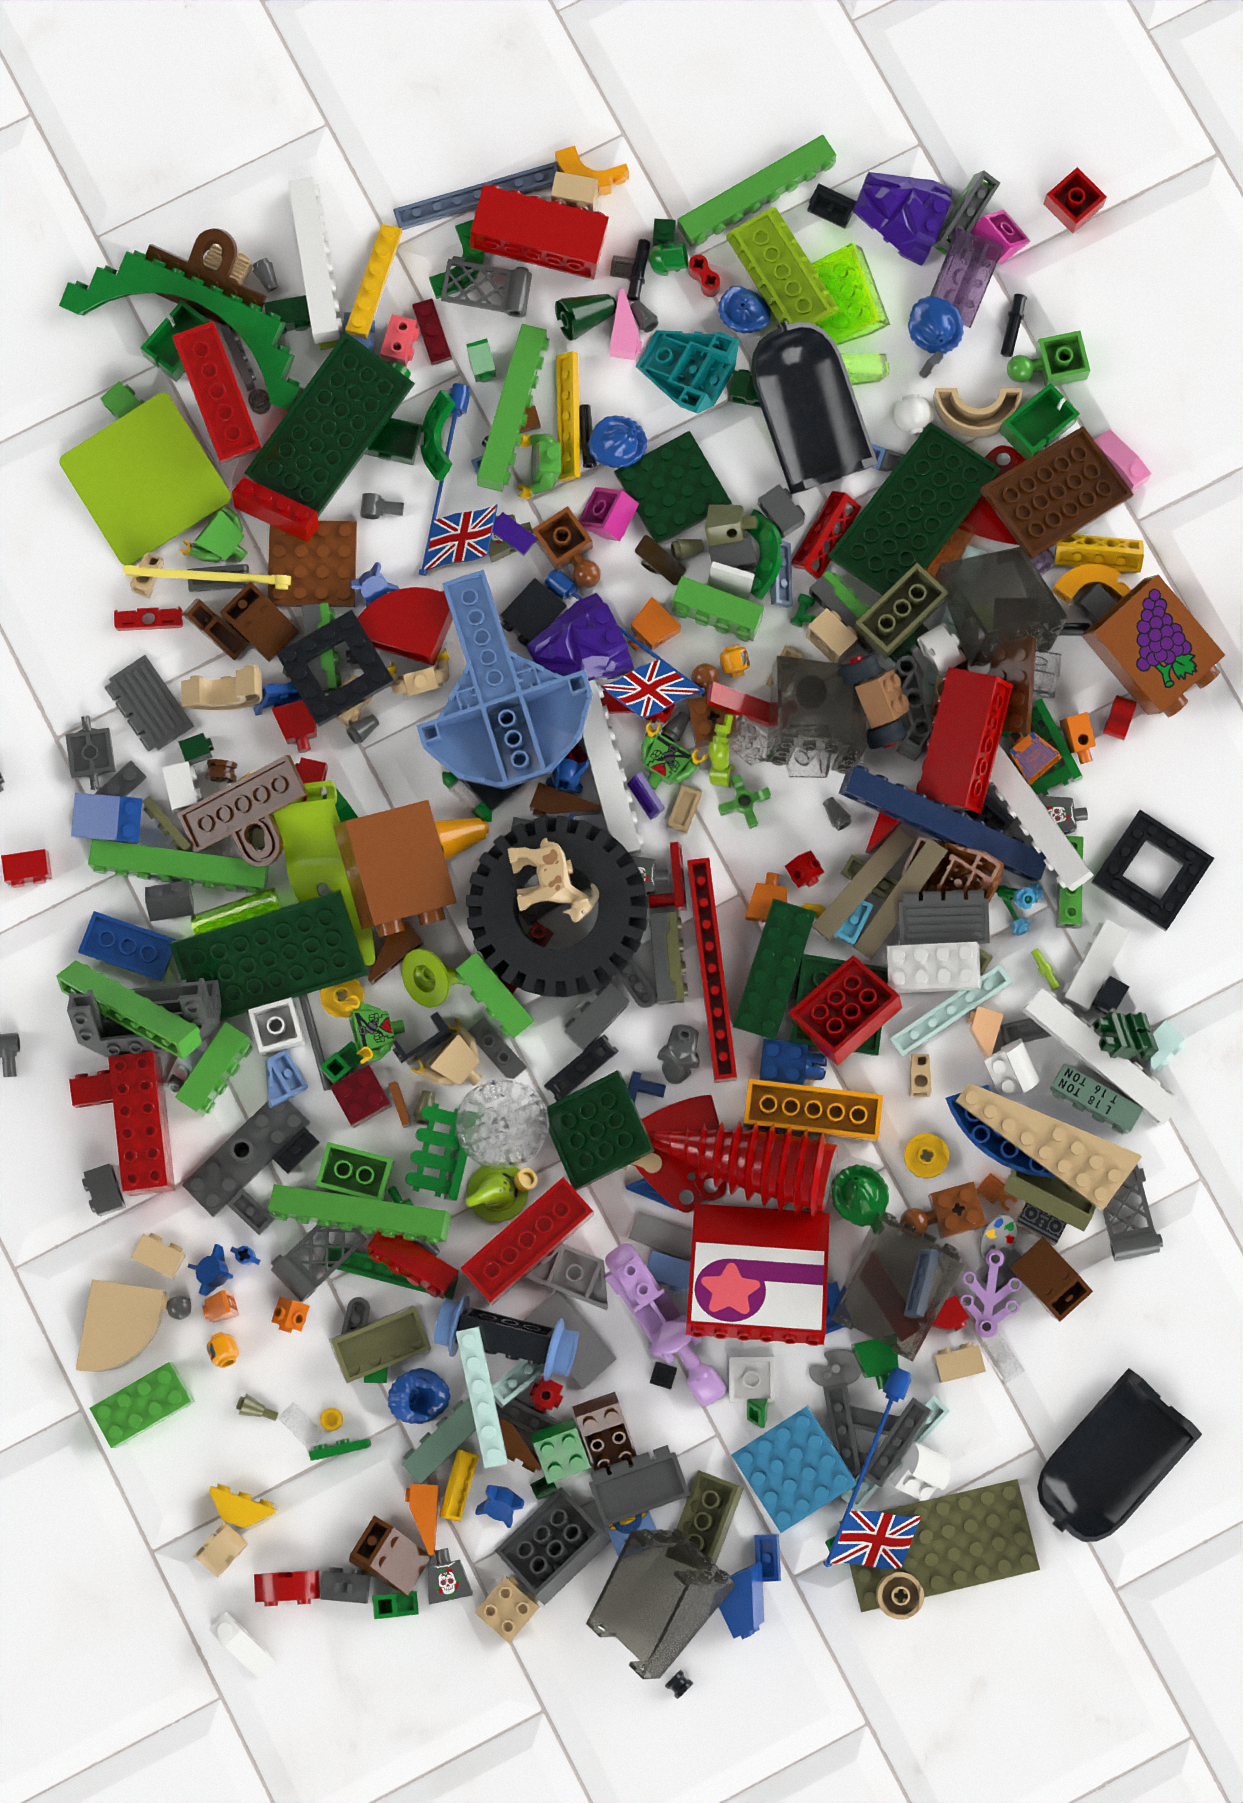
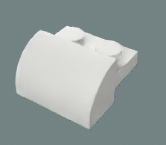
M1021 1038L1001 1047L1000 1051L982 1059L997 1094L1005 1098L1021 1091L1025 1093L1035 1087L1040 1081Z
M913 1442L900 1459L904 1464L891 1481L894 1488L921 1501H926L937 1487L942 1490L945 1489L950 1478V1465L946 1457Z

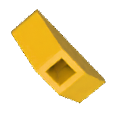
M219 1483L217 1487L210 1486L209 1492L221 1519L225 1522L247 1528L277 1512V1509L272 1507L274 1503L260 1499V1502L251 1500L252 1495L239 1491L238 1495L229 1492L230 1487Z

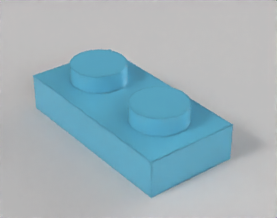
M863 901L834 936L854 946L874 905Z

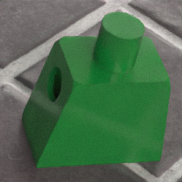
M896 1334L851 1344L864 1378L875 1377L878 1390L884 1388L889 1376L888 1373L890 1371L893 1372L894 1367L899 1368Z

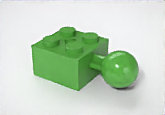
M1081 330L1040 338L1035 347L1038 359L1031 360L1028 356L1016 355L1007 364V374L1011 380L1018 383L1026 382L1032 377L1034 372L1041 371L1045 387L1050 383L1053 386L1087 380L1091 371Z

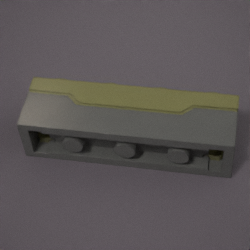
M676 911L649 914L657 1004L684 1003V997L688 996L687 983H683L682 975L686 974V964L680 958V953L684 952L683 939H679L678 931H682L681 917H677Z

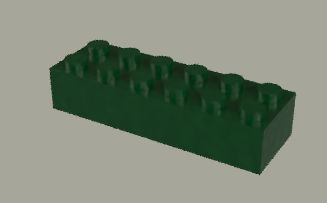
M774 898L772 899L732 1027L776 1041L816 915L815 911Z

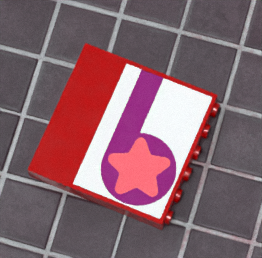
M694 1203L686 1335L697 1338L710 1336L717 1339L737 1338L741 1341H748L750 1339L760 1340L766 1343L778 1341L786 1344L806 1343L810 1346L824 1345L830 1213L818 1212L815 1217H812L811 1212L801 1211L798 1215H795L794 1210L779 1211V1209Z

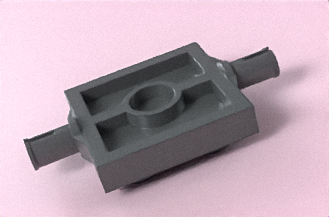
M86 715V718L84 716L81 717L82 730L76 733L65 734L70 774L72 779L88 777L90 779V789L95 790L96 788L98 790L100 789L98 776L116 772L111 732L109 727L102 729L91 728L90 716Z

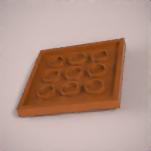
M318 521L319 528L308 542L270 525L268 575L291 576V585L288 586V590L275 589V585L268 584L267 597L276 607H302L303 605L328 603L329 607H355L356 589H352L349 584L350 581L356 579L357 521Z

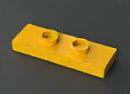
M457 1449L440 1509V1517L461 1522L479 1458L478 1454Z

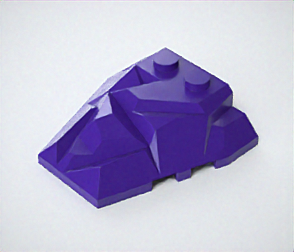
M868 172L852 212L872 230L875 228L883 236V240L886 243L890 242L899 250L897 253L901 257L922 266L941 231L952 202L950 199L952 189L930 179Z
M597 593L576 601L526 646L533 662L561 676L585 670L589 681L597 678H607L608 680L618 678L634 670L631 656L627 650V642L608 604L604 603Z

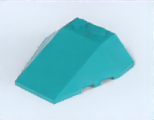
M656 330L636 364V368L679 407L698 414L716 404L732 376L736 366L739 340L721 332L702 334L694 331V333H683L682 331Z

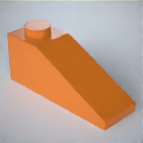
M221 1290L204 1300L205 1306H202L205 1319H210L212 1323L239 1316L234 1294L227 1290Z
M410 1484V1488H406L405 1502H409L410 1511L428 1554L435 1555L439 1485Z

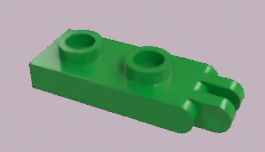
M349 1438L336 1441V1446L327 1447V1443L313 1446L314 1451L309 1452L310 1461L371 1447L372 1443L369 1439L350 1442Z

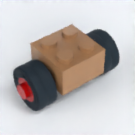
M875 654L862 657V655L856 656L849 660L850 663L841 666L839 673L845 686L860 682L855 689L871 727L864 732L869 748H889L895 745L896 741L907 735L899 717L909 711V701L906 695H903L900 687V678L895 674L894 669L880 673L881 667Z

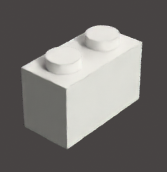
M188 761L162 767L171 809L174 814L203 800L201 790L196 788L194 781L198 780L196 768L191 767Z

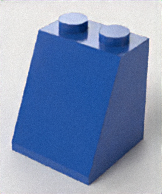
M761 1561L721 1579L709 1587L733 1639L741 1636L743 1640L755 1634V1632L760 1630L759 1625L765 1621Z

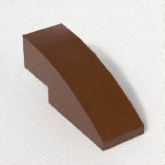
M198 598L182 613L190 623L233 660L249 645L218 614H215Z

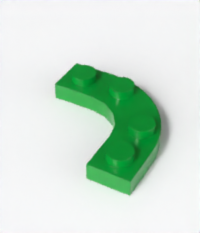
M474 219L455 225L463 249L462 257L465 258V262L483 265L485 252L470 248V234ZM454 267L450 270L455 279L464 274L460 267ZM475 270L470 274L474 280L480 271ZM445 272L429 277V282L436 299L441 298ZM467 276L458 282L462 289L472 284ZM455 284L447 289L446 296L459 292Z
M439 390L423 421L421 432L424 433V445H420L423 461L435 480L443 482L453 464L441 446V432L446 419L455 406V402L447 391Z
M754 509L750 516H756L757 528L745 530L759 544L760 559L753 572L755 576L750 593L757 599L762 600L776 580L782 565L783 557L780 556L782 539L775 525L760 511Z

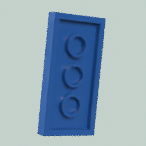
M93 911L78 953L163 982L173 955L169 943L176 941V939Z

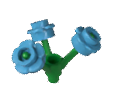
M1039 882L1030 883L1029 888L1021 889L999 885L996 893L998 897L1002 898L1014 919V922L1010 924L1011 933H1016L1017 936L1025 934L1029 931L1028 926L1031 925V922H1028L1026 917L1019 919L1011 902L1014 900L1019 908L1029 909L1034 902L1038 903V899H1042L1043 886H1039Z

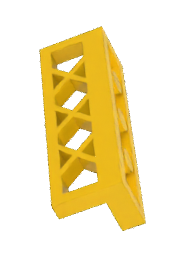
M1072 534L1062 540L1071 543L1059 542L1056 544L1054 565L1078 567L1085 564H1101L1117 571L1141 573L1144 559L1143 540Z

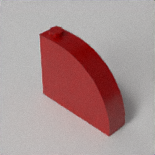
M423 587L402 588L389 592L370 603L357 618L375 649L432 666L435 665L453 620L444 590L441 592Z

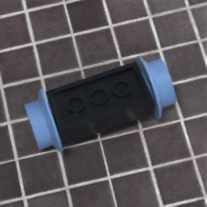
M465 1294L459 1302L450 1299L444 1300L435 1327L434 1343L448 1346L450 1357H454L459 1348L456 1331L479 1327L485 1353L496 1355L497 1352L502 1353L508 1359L528 1360L527 1363L535 1366L545 1364L544 1381H548L553 1374L568 1377L576 1355L579 1332L565 1329L563 1318H559L555 1328L473 1307L469 1308L470 1296L468 1294Z

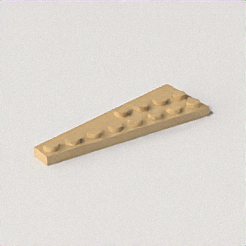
M972 1083L966 1086L955 1101L1102 1211L1142 1158L1138 1153Z

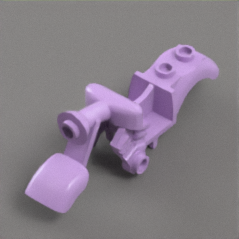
M623 1243L608 1253L605 1257V1263L610 1271L606 1273L605 1279L615 1294L621 1296L651 1341V1346L648 1349L654 1358L662 1357L669 1364L675 1360L672 1353L677 1352L689 1373L686 1384L701 1406L706 1407L726 1393L727 1388L712 1365L702 1363L689 1346L690 1342L696 1346L702 1342L701 1339L686 1335L687 1318L685 1315L681 1316L665 1287L663 1289L660 1288L634 1247L629 1243Z

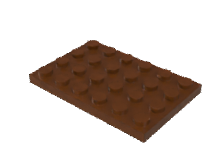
M1084 426L997 477L979 490L1030 560L1123 504L1134 495Z

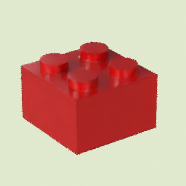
M1076 167L1046 194L1043 205L1073 234L1104 207L1107 196Z

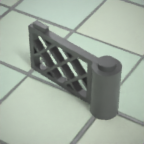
M453 256L452 259L447 261L441 301L503 312L512 317H525L532 273L526 267H516V269L508 270L465 262V258ZM451 266L460 267L464 274L455 279L450 273ZM475 270L482 271L485 275V278L477 283L470 275ZM496 274L506 275L505 282L497 287L492 277ZM467 276L473 286L464 291L458 282ZM488 280L494 290L485 295L479 286ZM454 284L461 293L456 297L446 296L447 289ZM475 288L482 296L477 301L470 300L467 296ZM497 292L502 298L501 306L492 304L488 298Z
M1138 1164L1132 1170L1136 1178L1133 1186L1125 1182L1122 1184L1130 1190L1125 1199L1123 1200L1116 1195L1112 1197L1121 1202L1117 1212L1114 1213L1107 1206L1102 1211L1115 1262L1159 1253L1160 1248L1163 1247L1161 1234H1157L1154 1229L1143 1187V1182H1146L1143 1168L1139 1169ZM1131 1192L1136 1193L1141 1198V1204L1138 1208L1126 1202ZM1123 1205L1135 1211L1130 1221L1118 1215ZM1137 1213L1146 1218L1148 1227L1138 1228L1132 1224ZM1115 1218L1127 1225L1123 1232L1113 1233L1111 1224ZM1129 1226L1134 1229V1230H1129V1231H1127V1229L1129 1228Z
M316 1225L286 1255L282 1256L280 1254L271 1262L273 1266L271 1271L301 1302H304L343 1262L368 1240L357 1228H352V1231H346L342 1229H329V1227L321 1229L322 1226ZM317 1232H326V1245H313V1236ZM329 1232H342V1245H329ZM345 1232H355L361 1239L355 1245H345ZM308 1240H310V1245H304ZM300 1248H310L309 1261H299L294 1254ZM313 1248H326L325 1261H312ZM329 1248H342V1257L338 1261H328ZM345 1248H351L345 1253ZM303 1264H309V1270ZM312 1264H325V1274L319 1280L312 1274ZM328 1264H334V1265L328 1270Z

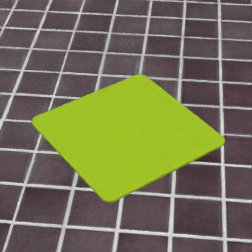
M164 392L155 395L63 454L59 460L61 468L118 560L125 566L134 564L142 559L147 552H153L219 510L231 500V493L171 397Z

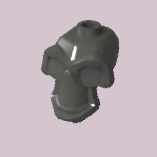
M685 1024L674 1025L667 1045L658 1051L657 1058L664 1062L662 1064V1072L665 1079L671 1084L682 1083L691 1075L690 1068H699L700 1059L696 1052L699 1032L692 1026Z

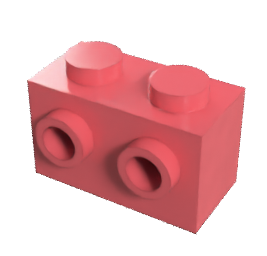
M391 315L380 356L387 363L396 362L407 367L408 361H412L415 351L412 348L413 343L418 341L420 335L417 320Z

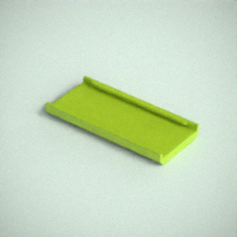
M776 207L767 209L731 230L726 235L728 243L778 323L789 321V324L810 322L816 325L835 313H841Z

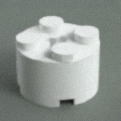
M945 623L938 625L917 639L924 657L927 656L930 661L928 664L938 676L947 672L948 667L954 668L966 661L963 652L957 648L960 645L958 638L954 633L950 635V631Z

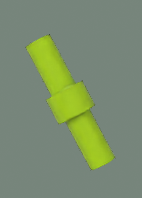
M1038 948L1031 951L1030 953L1039 966V973L1046 978L1052 991L1059 988L1060 985L1052 973L1053 968L1050 963L1045 961Z

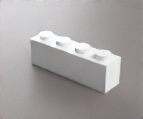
M1107 919L1103 924L1098 923L1093 932L1096 938L1093 943L1088 942L1082 953L1086 956L1082 963L1078 961L1072 973L1075 974L1072 982L1067 981L1062 990V993L1065 995L1062 1000L1084 1012L1089 1010L1130 931Z

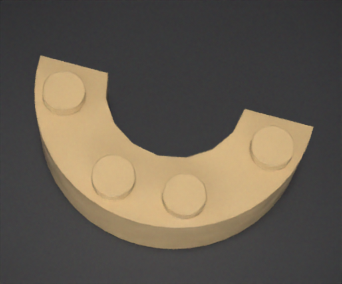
M935 388L933 402L939 418L952 431L966 437L982 438L998 433L1003 421L1017 411L1022 396V388H1000L997 400L990 406L980 409L965 404L959 397L957 388Z
M246 665L244 669L236 670V677L223 676L221 679H204L200 675L190 676V679L181 681L182 707L198 710H232L256 705L262 701V672L258 669L257 665Z

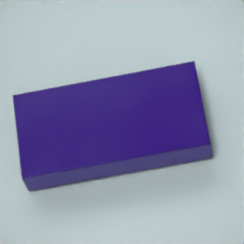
M504 512L494 522L492 533L523 556L537 541L536 536Z
M643 773L635 774L627 785L649 819L652 820L665 807Z

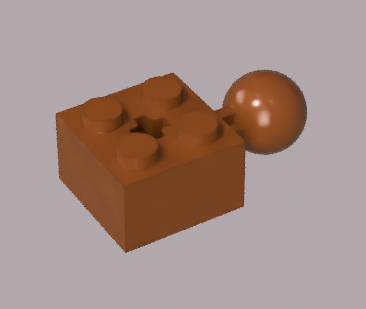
M568 506L532 529V534L537 537L536 543L557 571L571 563L574 566L573 578L580 587L591 588L599 582L601 578L599 566L595 562L585 560L582 557L584 553L593 548L592 539ZM559 537H562L563 539L566 538V540L559 541Z
M708 663L696 666L692 671L691 681L700 688L704 687L705 693L700 698L689 699L687 705L695 748L709 746L713 736H716V732H714L715 724L723 725L725 714L733 716L730 734H727L729 742L739 740L736 715L706 704L709 684L713 681L719 682L717 669ZM710 717L718 718L716 723H712V720H709Z
M974 1181L930 1193L928 1198L932 1208L931 1211L924 1212L918 1208L907 1209L902 1213L899 1222L901 1230L910 1237L921 1236L927 1230L928 1225L936 1223L941 1239L983 1228L987 1225ZM955 1205L962 1208L961 1216L952 1212Z

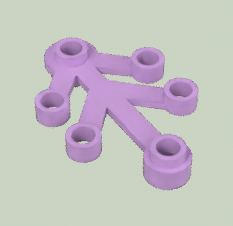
M991 1249L985 1255V1261L989 1265L986 1292L978 1283L977 1277L973 1272L967 1271L962 1277L963 1282L972 1288L984 1304L982 1314L973 1304L974 1299L970 1294H963L960 1297L962 1306L967 1308L976 1320L975 1330L977 1334L984 1338L992 1337L997 1332V1324L1009 1314H1015L1019 1310V1304L1015 1300H1008L1004 1308L992 1315L994 1305L1011 1292L1019 1291L1022 1287L1021 1280L1017 1277H1012L1004 1287L995 1293L998 1267L1004 1262V1255L998 1249ZM993 1255L999 1256L997 1263L991 1261ZM968 1274L973 1275L974 1280L972 1282L965 1280ZM1013 1280H1017L1019 1282V1286L1017 1288L1011 1287V1282ZM969 1297L971 1299L970 1304L964 1305L962 1302L963 1298ZM1015 1303L1016 1309L1009 1311L1008 1305ZM986 1322L991 1325L987 1331L982 1329V1325Z

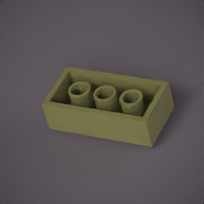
M916 563L855 623L854 630L886 660L947 600L949 592Z

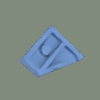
M286 1049L265 1061L268 1104L270 1108L307 1090L308 1085Z

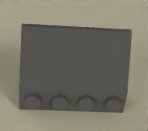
M560 1487L495 1552L529 1591L545 1606L611 1540L571 1496Z

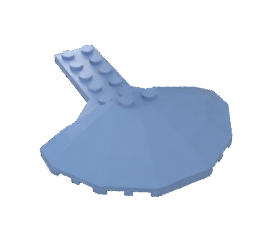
M484 569L442 583L467 664L438 718L416 725L423 749L458 779L501 789L551 774L582 738L593 696L586 671L582 670L567 676H561L510 651Z

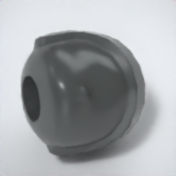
M176 1296L167 1301V1311L170 1317L182 1320L190 1315L192 1309L190 1298Z

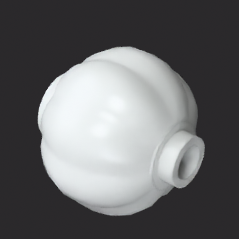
M917 393L903 396L902 401L896 404L893 418L900 429L910 432L912 436L920 435L923 429L933 421L934 409L926 398L919 397Z

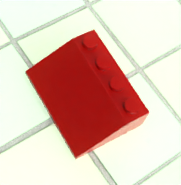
M852 955L791 1009L788 1014L820 1051L838 1066L901 1010L902 1004L898 993Z

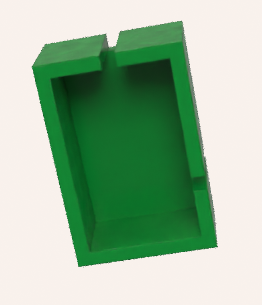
M183 300L169 314L173 324H175L174 327H172L170 320L166 317L140 347L143 356L157 368L160 367L162 372L175 382L182 377L185 371L172 336L210 322Z
M1052 383L1048 384L1004 420L999 432L1025 460L1041 452L1043 448L1048 447L1071 428L1080 415L1068 400L1063 403L1060 411L1057 409L1064 396Z

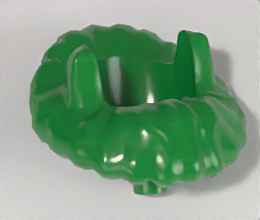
M858 1164L848 1166L842 1169L833 1181V1205L842 1218L850 1221L852 1224L860 1227L872 1226L875 1222L881 1220L889 1203V1188L884 1179L873 1168Z

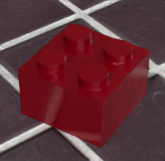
M370 1065L329 1086L353 1128L393 1107Z

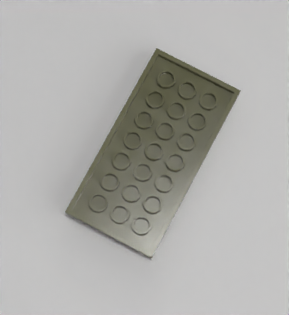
M1018 1479L879 1511L898 1516L922 1515L902 1567L881 1569L849 1563L861 1613L879 1608L876 1601V1588L880 1580L892 1572H905L914 1576L920 1582L925 1598L1040 1570ZM899 1589L898 1593H894V1597L898 1599V1602L906 1596V1594L902 1593V1589Z

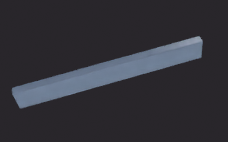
M553 162L393 209L398 227L406 230L477 209L483 184L497 185L507 191L517 190L525 195L553 187L555 173L560 171L557 162Z

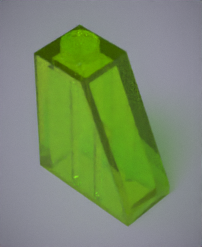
M840 353L851 385L880 382L889 375L890 366L887 362L886 354Z

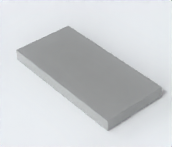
M555 1291L528 1315L524 1321L555 1328L559 1318H563L565 1329L579 1332L576 1355L569 1374L584 1389L617 1358L560 1293Z

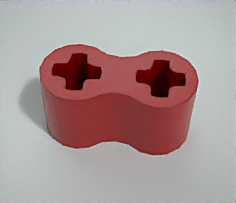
M700 254L692 256L689 260L690 277L699 282L701 291L705 296H716L720 290L719 275L709 268L705 256Z
M1116 695L1103 734L1124 741L1137 702Z

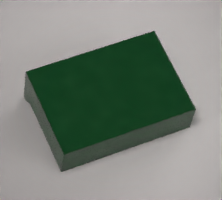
M390 418L365 455L414 465L422 435V425Z

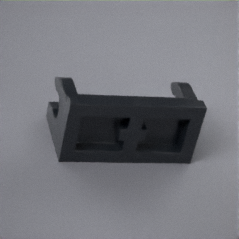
M818 183L809 201L807 211L846 229L854 213L852 211L856 201Z
M986 794L981 814L964 811L972 820H981L986 823V827L991 829L998 828L1004 832L1015 821L988 794Z

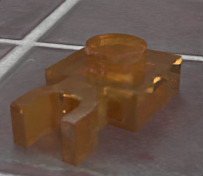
M989 1173L976 1189L992 1205L998 1200L1006 1212L1010 1210L1005 1205L1007 1199L1012 1200L1013 1203L1018 1201L1013 1196L1004 1193L1003 1187L1005 1184L992 1173Z

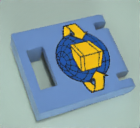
M649 1511L606 1526L619 1559L661 1541ZM646 1532L647 1541L627 1549L625 1540Z

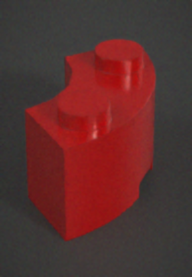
M319 1570L254 1574L255 1602H264V1607L278 1606V1601L297 1600V1605L311 1604V1599H320Z

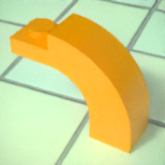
M575 145L555 151V161L559 171L598 179L599 195L611 194L612 184L621 185L629 179V169L626 163L597 171L586 167L581 162Z
M1085 564L1065 573L1054 585L1051 592L1069 605L1079 592L1090 588L1092 585L1099 584L1118 601L1131 589L1125 583L1117 581L1121 574L1117 570L1101 564Z

